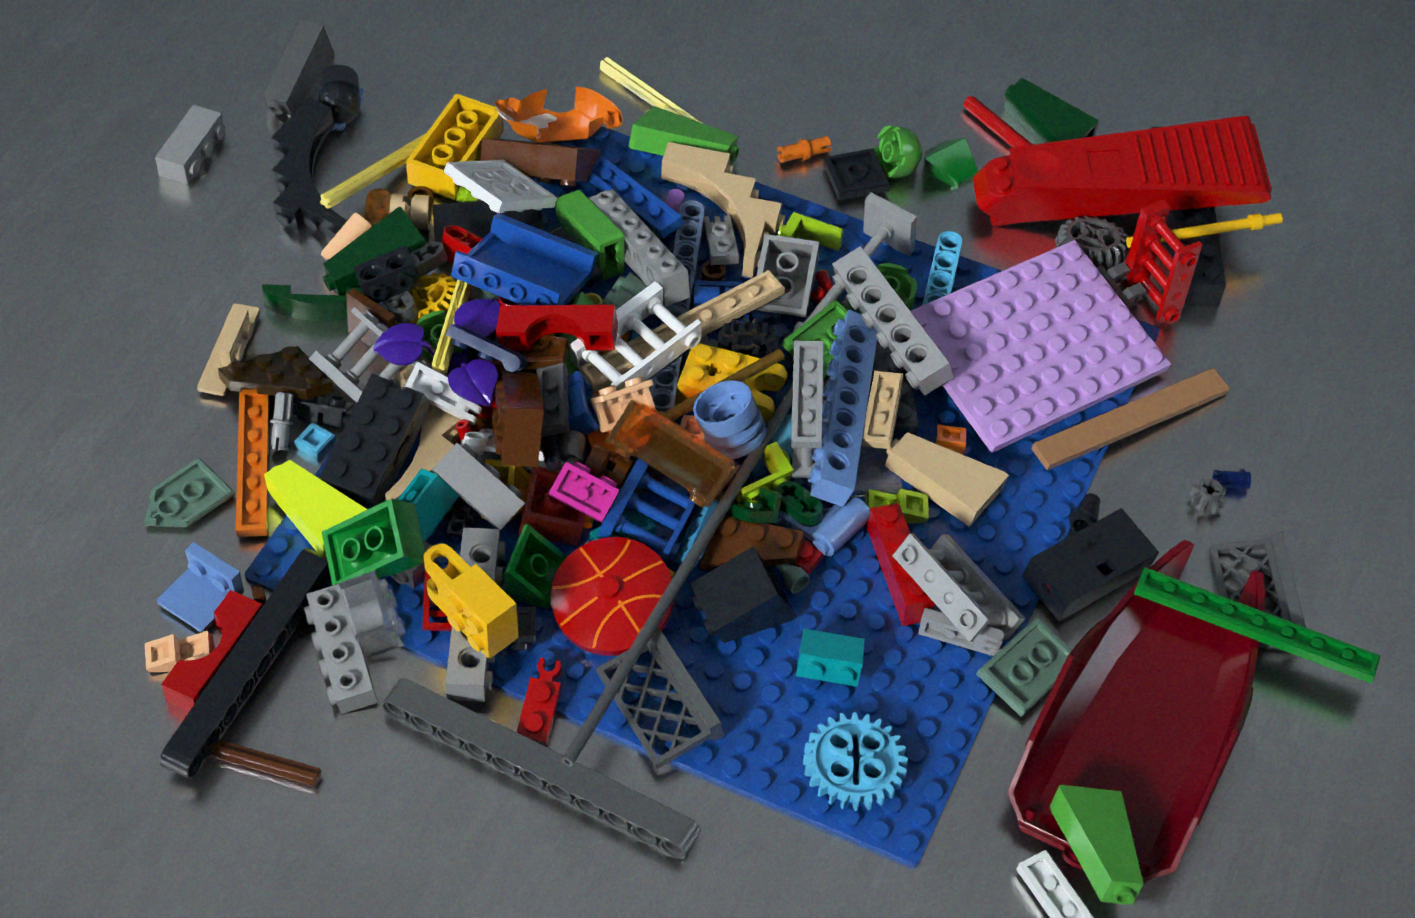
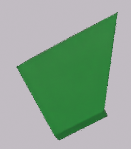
M966 138L947 140L925 151V159L943 171L957 186L972 179L978 172Z

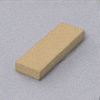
M874 371L861 446L891 449L904 380L903 373Z

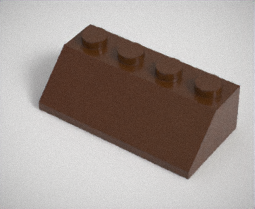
M482 138L480 161L505 160L527 177H537L536 182L552 183L553 179L561 180L560 185L576 186L577 181H587L600 156L601 149Z

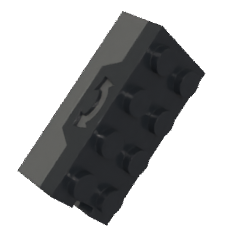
M372 373L319 478L344 495L372 507L385 502V493L392 488L432 407L425 394L409 387H405L402 390L395 387L390 380Z

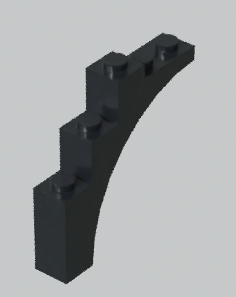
M310 97L271 137L274 154L281 160L272 169L276 188L282 192L273 201L276 219L282 225L290 226L299 231L306 224L311 230H318L332 240L348 220L334 212L331 208H326L321 204V196L313 184V168L316 154L324 138L335 124L331 107Z

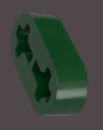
M793 481L783 482L777 487L776 492L781 494V509L803 526L813 527L820 524L823 519V506L819 499L810 496L809 491Z

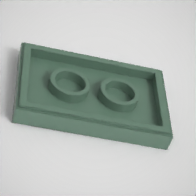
M1036 617L985 663L976 674L1022 717L1052 689L1072 649Z

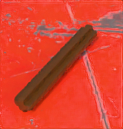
M219 740L217 745L212 744L210 747L213 750L209 757L313 787L317 786L321 779V769L318 767Z

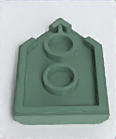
M198 457L150 489L149 506L145 515L144 526L188 527L235 495V492Z

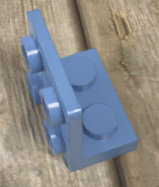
M192 542L185 549L188 569L157 601L164 609L198 631L204 632L215 622L214 611L227 593L232 590L242 595L244 588L240 571L195 542Z

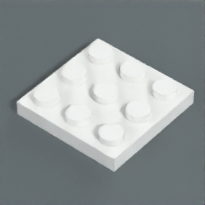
M505 160L447 162L444 173L453 178L455 184L468 189L473 197L483 200L490 205L489 208L497 213L554 208L557 201L556 196Z

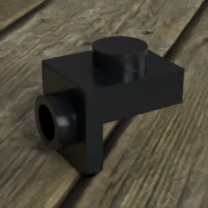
M535 606L517 607L518 639L508 645L512 646V651L530 650V645H537Z

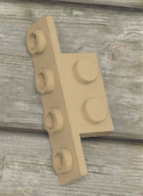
M237 303L232 305L197 385L199 392L220 396L226 394L228 388L219 379L218 368L242 360L244 350L249 339L252 337L253 329L260 315L258 307Z

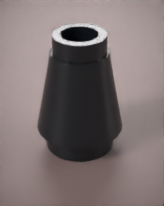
M1093 493L1086 494L1070 514V527L1075 533L1098 521L1101 500L1097 495Z

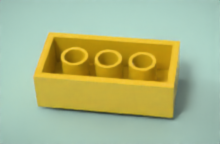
M456 93L407 159L408 184L416 187H426L433 193L456 200L460 186L453 182V178L444 173L447 162L480 161L482 138L499 139L504 132L503 118L498 114L496 107Z

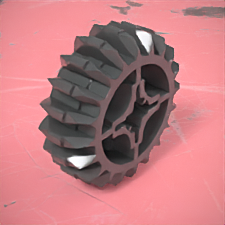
M1085 216L1084 219L1075 217L1074 220H1067L1066 224L1061 225L1058 235H1056L1055 248L1075 240L1095 267L1102 265L1107 271L1125 261L1129 249L1126 244L1128 235L1123 233V228L1117 227L1114 222H1107V219L1100 220L1097 217L1089 218L1088 216Z

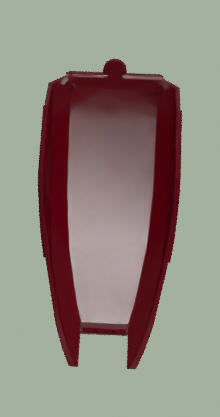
M1184 539L1148 569L1179 580L1195 545ZM1252 570L1237 602L1264 612V574ZM1137 581L1105 618L1095 624L1067 656L1025 743L1026 749L1008 789V795L1017 815L1020 830L1062 850V857L1069 865L1083 870L1051 812L1050 804L1059 785L1121 791L1143 883L1154 878L1175 872L1196 825L1199 826L1249 712L1254 689L1252 688L1253 676L1260 642L1135 595Z

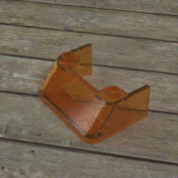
M631 400L605 440L609 444H615L616 446L613 450L627 459L631 455L638 457L686 488L691 493L689 499L702 508L705 506L711 507L740 467L739 463L653 407L638 400Z

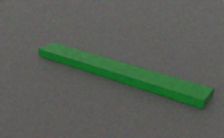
M1146 567L1143 569L1134 592L1135 595L1370 684L1374 680L1381 657L1378 654Z

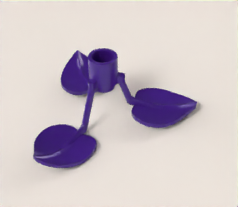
M494 299L468 301L462 304L455 312L454 323L488 338L496 332L500 304ZM401 323L390 327L381 334L373 348L375 353L395 365L414 363L421 357L422 347L426 348L433 356L435 354V349L428 342L422 341L424 338L423 329L412 323ZM463 349V353H453L448 366V382L451 390L467 401L490 407L498 381L496 367L491 362L483 359H475L469 362V349Z

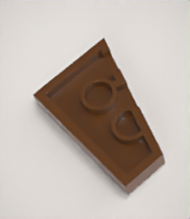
M496 332L488 337L498 343ZM545 335L536 341L529 351L516 352L523 354L527 358L528 363L524 370H535L561 363L566 364L569 344L567 338ZM497 359L491 362L496 367L497 372L507 371L504 368L503 362Z
M725 515L706 547L700 566L702 571L713 570V567L721 566L751 547L756 549L768 565L795 564L798 561L805 540V534L803 531L765 523H747L736 517Z

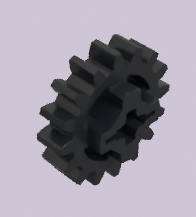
M743 317L742 322L732 319L731 325L727 323L723 325V330H719L717 347L761 359L779 348V336H776V329H768L767 322L761 325L756 318L752 322H748V319Z

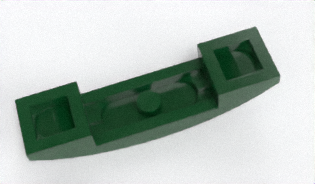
M262 284L265 307L276 313L307 321L347 320L346 294L345 296L292 294L291 285ZM346 287V293L354 288L363 294L361 288Z

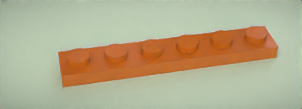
M243 389L239 392L236 496L237 537L267 536L268 491L264 474L269 471L270 395L257 394V389Z

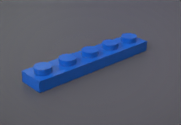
M602 155L598 157L587 179L601 191L613 189L645 225L662 239L684 224L680 214Z

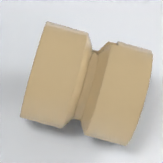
M408 194L391 195L390 213L401 206L417 230H430L432 216L431 195H414L412 199Z

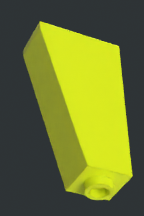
M291 460L273 467L264 474L268 493L316 552L326 556L322 531L368 510Z

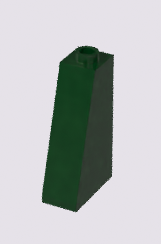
M1021 78L1014 85L1011 84L1005 92L1006 102L1004 110L1040 144L1093 137L1096 134L1098 119L1024 78Z
M400 206L323 263L326 273L323 276V281L329 291L334 290L336 295L345 296L346 287L360 288L354 266L405 245L409 253L426 245L425 239Z

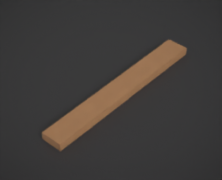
M1212 368L1037 441L1031 449L1048 471L1224 396L1230 388L1217 371Z

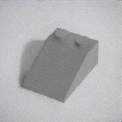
M769 234L764 235L757 276L770 270L785 287V294L754 310L806 317L819 260V241Z

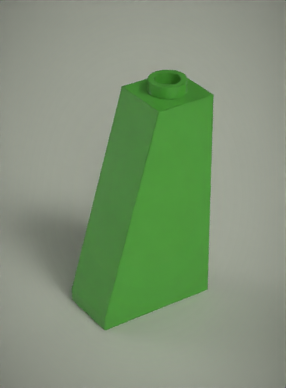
M655 106L633 124L629 148L662 156H664L668 142L729 153L730 163L736 161L740 151V147L737 146L739 136Z
M580 190L558 197L555 204L557 220L580 246L598 252L596 262L602 270L603 281L624 273L625 235Z
M1059 785L1050 804L1051 812L1100 901L1133 905L1144 883L1122 792Z

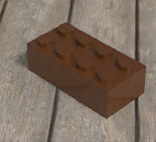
M502 371L501 380L497 381L494 391V398H496L495 406L497 408H493L492 411L495 454L500 455L501 465L538 467L544 408L537 373Z

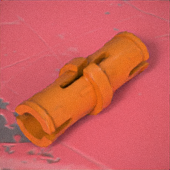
M828 136L808 141L800 139L798 143L779 146L777 151L782 153H777L778 159L781 163L800 158L807 160L813 155L831 152V147L827 146H831V142Z

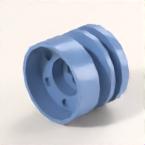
M734 380L719 382L707 388L696 399L693 407L695 418L711 452L717 457L724 459L740 458L758 448L765 439L767 432L765 422L750 388L743 382Z

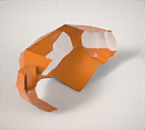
M577 86L575 109L568 112L558 113L543 109L547 89L534 92L522 100L507 98L506 100L499 99L494 102L498 114L511 125L514 132L536 143L588 139L603 124L608 129L621 127L623 123L622 112L612 101L589 88Z

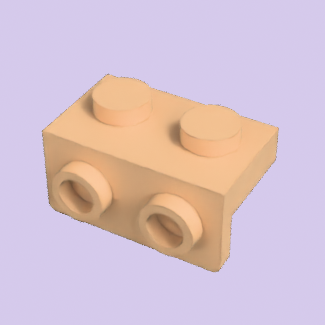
M640 376L625 381L626 387L617 390L616 386L613 385L598 390L600 396L592 398L591 402L601 432L621 427L657 413L649 390V386L654 385L652 379L643 381Z

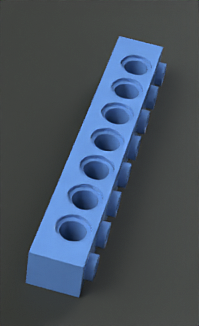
M851 310L847 311L843 320L839 318L834 327L833 334L837 335V338L830 349V355H833V359H831L826 372L830 379L827 381L823 391V396H826V400L822 404V448L814 449L812 460L816 462L811 469L808 482L812 483L810 496L841 507L845 505L855 489L877 343L875 335L877 331L874 327L869 329L864 323L861 314Z

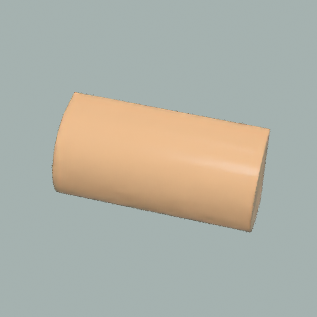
M355 212L321 252L322 257L327 261L366 232L372 225Z

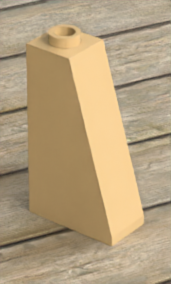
M908 432L900 441L897 439L893 440L891 449L886 450L889 456L885 467L921 493L928 494L929 499L968 527L977 520L1002 491L1009 476L1004 471Z

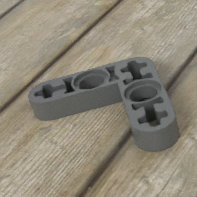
M436 241L430 242L410 253L419 277L440 267L448 258L443 244ZM409 291L383 301L387 309L395 315L397 322L406 323L418 315V307Z

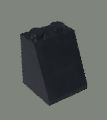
M754 547L749 548L690 583L695 595L691 596V599L698 611L704 612L707 619L703 620L707 631L712 637L717 635L723 643L797 618L774 571Z

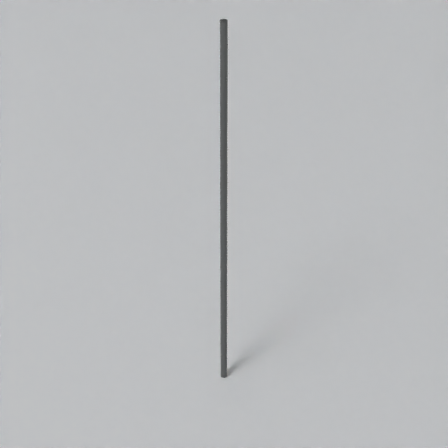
M846 295L841 305L848 311L852 306ZM793 383L766 425L765 439L745 459L564 754L562 762L566 766L572 767L750 476L766 446L770 443L790 410L793 400Z

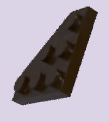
M298 346L285 347L275 353L260 354L253 359L243 362H232L228 366L218 368L219 379L230 391L241 392L243 387L257 389V394L276 396L279 392L295 393L298 399H310L334 392L333 381L309 360V357Z

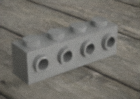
M340 583L306 594L309 606L304 607L309 625L315 624L317 631L311 633L316 651L322 650L324 659L319 660V665L323 677L330 678L331 686L326 687L331 705L337 704L341 714L378 703L343 584Z

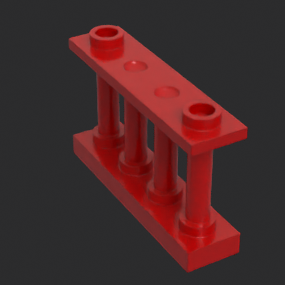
M1165 200L1141 208L1126 262L1130 273L1126 275V281L1121 283L1125 289L1137 283L1143 285L1146 293L1159 307L1154 322L1157 327L1167 323H1174L1180 318L1203 245L1198 241L1184 246L1167 226L1166 221L1170 206ZM1162 237L1174 250V258L1160 243ZM1156 256L1170 271L1168 276L1155 262ZM1151 274L1164 289L1163 295L1150 280Z

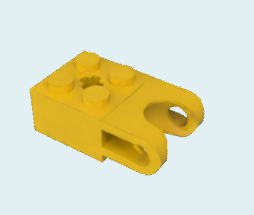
M698 343L696 347L690 350L678 380L676 405L760 358ZM778 363L743 381L750 388L765 423H768L774 414L775 405L770 396L760 391H778L784 386L787 379L785 367Z
M446 544L434 545L425 552L424 566L431 577L427 581L428 596L448 616L451 626L457 632L462 631L467 636L470 645L475 651H482L490 659L518 639L517 604L477 564L470 567ZM437 557H445L448 560V565L446 568L441 569L433 560Z

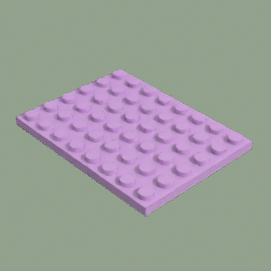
M1075 240L910 311L950 363L954 378L942 384V386L991 453L1166 372L1171 366L1168 359Z

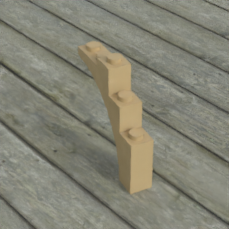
M668 142L662 159L661 179L684 185L701 193L715 202L727 215H730L731 221L737 228L743 243L742 276L753 278L755 269L759 266L764 235H776L781 225H784L785 215L781 214L782 203L758 199L759 190L755 189L756 178L733 174L734 166L729 165V153Z
M421 355V357L417 360V362L420 363L421 360L423 359V360H424L425 362H427L430 366H431V364H432L431 361H429L427 358L423 357L422 355ZM411 364L403 365L391 380L401 389L407 382L414 367ZM432 405L422 425L420 443L413 461L401 479L385 493L386 501L391 498L398 500L421 468L432 472V469L450 451L455 441L459 438L455 424L461 419Z

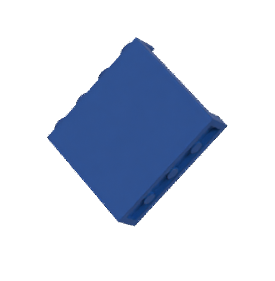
M497 213L493 217L490 232L467 254L456 251L451 277L523 306L567 305L593 276L598 252Z

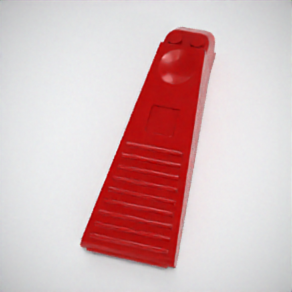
M1249 116L1009 148V156L992 159L973 176L976 202L984 213L990 215L991 226L994 227L1023 222L1072 219L1075 217L1084 218L1085 216L1140 213L1141 208L1162 200L1167 202L1170 210L1265 203L1271 199L1270 192H1272L1255 124L1251 123Z

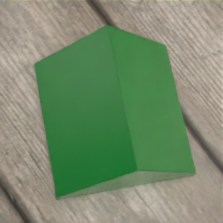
M529 524L524 525L505 571V592L512 600L550 608L552 582L558 568L567 556Z

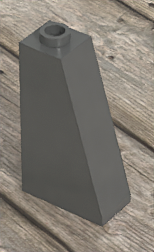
M303 19L299 20L263 94V98L271 112L278 115L284 113L292 116L332 59L334 51L323 25Z

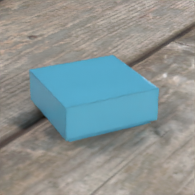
M312 422L294 443L296 448L319 460L336 442V436Z

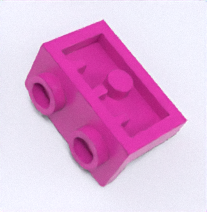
M575 461L573 465L565 462L549 491V495L603 523L620 493V490L615 488L617 483L601 475L600 479L589 474L590 469Z

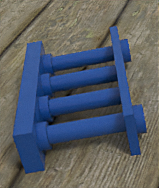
M652 434L606 515L597 535L607 538L611 536L613 530L618 533L621 530L663 552L661 559L665 563L667 558L672 561L680 547L676 540L701 493L707 495L715 481L710 478L715 467L709 464L703 477L661 456L662 452L658 451L662 439ZM657 466L697 487L694 495L690 498L650 477V473L647 472L648 467L655 468ZM637 487L642 490L645 487L685 508L686 510L681 519L679 520L639 499V495L634 493ZM628 509L631 511L634 509L674 530L669 542L626 520L627 517L623 515L624 510Z

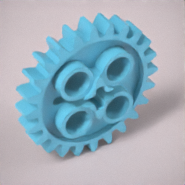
M853 712L851 720H847L845 715L840 713L839 722L828 717L827 727L819 723L817 733L811 732L809 736L810 743L805 744L804 753L806 754L803 757V764L806 766L804 774L811 777L810 787L819 786V797L828 793L830 795L829 804H832L836 799L841 800V809H844L849 802L852 803L854 811L858 810L859 803H864L865 807L871 810L873 800L882 806L884 796L892 799L895 792L894 789H901V779H905L907 769L905 768L908 758L904 756L906 747L899 745L900 735L890 737L892 726L884 729L880 728L882 720L880 718L874 723H870L869 714H866L863 720H858L857 713ZM853 737H856L858 740V785L853 784ZM839 744L844 746L845 748L840 749L834 747L833 745ZM870 745V746H874V747L877 748V749H873V750H872V749L866 748L865 746ZM839 772V773H843V774L846 775V776H844V777H838V776L834 775L833 773ZM866 774H875L877 777L871 778L868 777Z

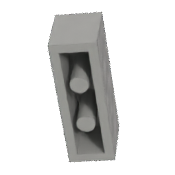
M192 105L155 156L159 176L188 184L192 177L198 174L200 166L205 159L210 157L217 142L222 140L225 135L226 128L223 124L222 113Z
M456 443L432 469V472L439 475L491 525L501 530L525 504L521 500L523 494L511 483L506 487L498 479L501 474L490 464L487 463L484 467L475 459L478 454L465 443L463 446H460Z

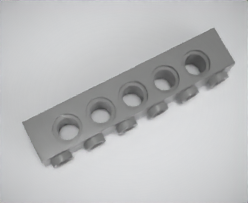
M613 189L602 191L597 195L589 197V200L625 235L624 261L647 287L656 281L663 288V305L666 307L690 298L688 270Z
M861 246L832 263L836 274L832 276L835 284L841 291L845 289L848 292L847 299L855 310L859 308L862 311L861 317L869 329L874 327L877 331V334H875L877 340L884 349L889 347L892 351L890 356L899 369L904 367L907 371L905 376L914 389L918 387L925 396L954 378L948 360ZM919 359H924V360L921 361V362H917V363L915 362V361H917V360H919Z
M463 528L460 557L470 567L477 564L497 585H502L503 567L499 566V559L505 560L506 542L500 541V529ZM453 627L451 630L445 682L447 699L485 702L486 690H492L493 671H488L489 663L495 662V655L489 659L482 651H475L470 645L467 636L462 631L457 632ZM468 665H476L475 667H466Z

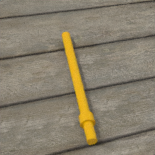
M1257 213L1248 215L1247 218L1174 229L1172 231L1181 240L1249 229L1250 231L1263 229V226L1282 223L1283 218L1281 213L1268 215ZM1133 236L1126 238L1128 248L1131 247ZM1163 237L1161 238V242H1160V243L1166 242V241L1163 239Z

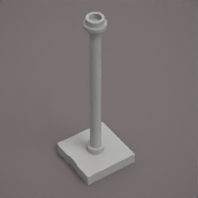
M871 192L865 199L863 233L872 237L863 249L870 258L882 242L910 256L915 249L917 216ZM834 284L803 323H796L793 332L837 299L844 289L841 291Z

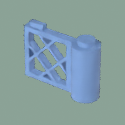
M795 478L793 482L801 486L803 484L810 488L812 486V483L808 482L809 478ZM851 497L843 507L835 504L833 507L823 508L822 521L811 528L799 524L781 510L778 513L777 523L775 524L780 526L783 523L793 530L803 531L805 537L812 541V546L821 551L823 555L832 556L868 522L870 509L859 498Z

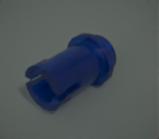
M1239 469V471H1213L1212 479H1216L1222 487L1235 488L1243 492L1251 486V473L1246 472L1245 469Z

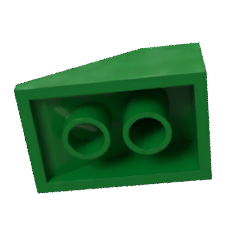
M391 498L322 531L332 586L342 583L344 588L361 581H371L404 572L424 562L425 549L414 503Z

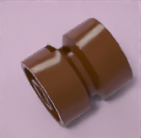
M596 444L584 465L590 469L589 474L598 479L603 475L617 483L615 488L620 490L633 469L634 461L621 455L612 457L610 450Z

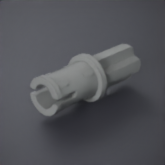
M279 392L275 397L273 420H270V423H273L270 449L289 451L290 425H294V422H291L293 395L290 393Z

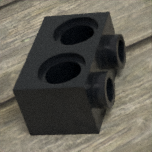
M406 245L354 266L363 294L376 303L422 285L416 265Z

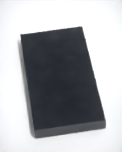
M484 201L433 204L435 241L441 243L444 228L449 225L460 226L483 239L490 232L493 217L497 212L489 208L490 205ZM529 209L523 212L505 211V213H500L544 231L542 210Z

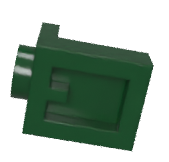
M761 487L759 489L758 501L745 500V504H733L731 515L747 523H777L778 513L781 508V494L766 487Z

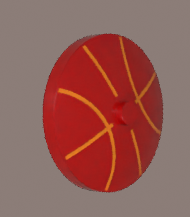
M622 537L601 538L580 546L562 562L552 582L551 607L557 625L573 644L590 653L616 656L629 650L672 579L661 557L643 543ZM674 600L658 625L661 631L671 616Z

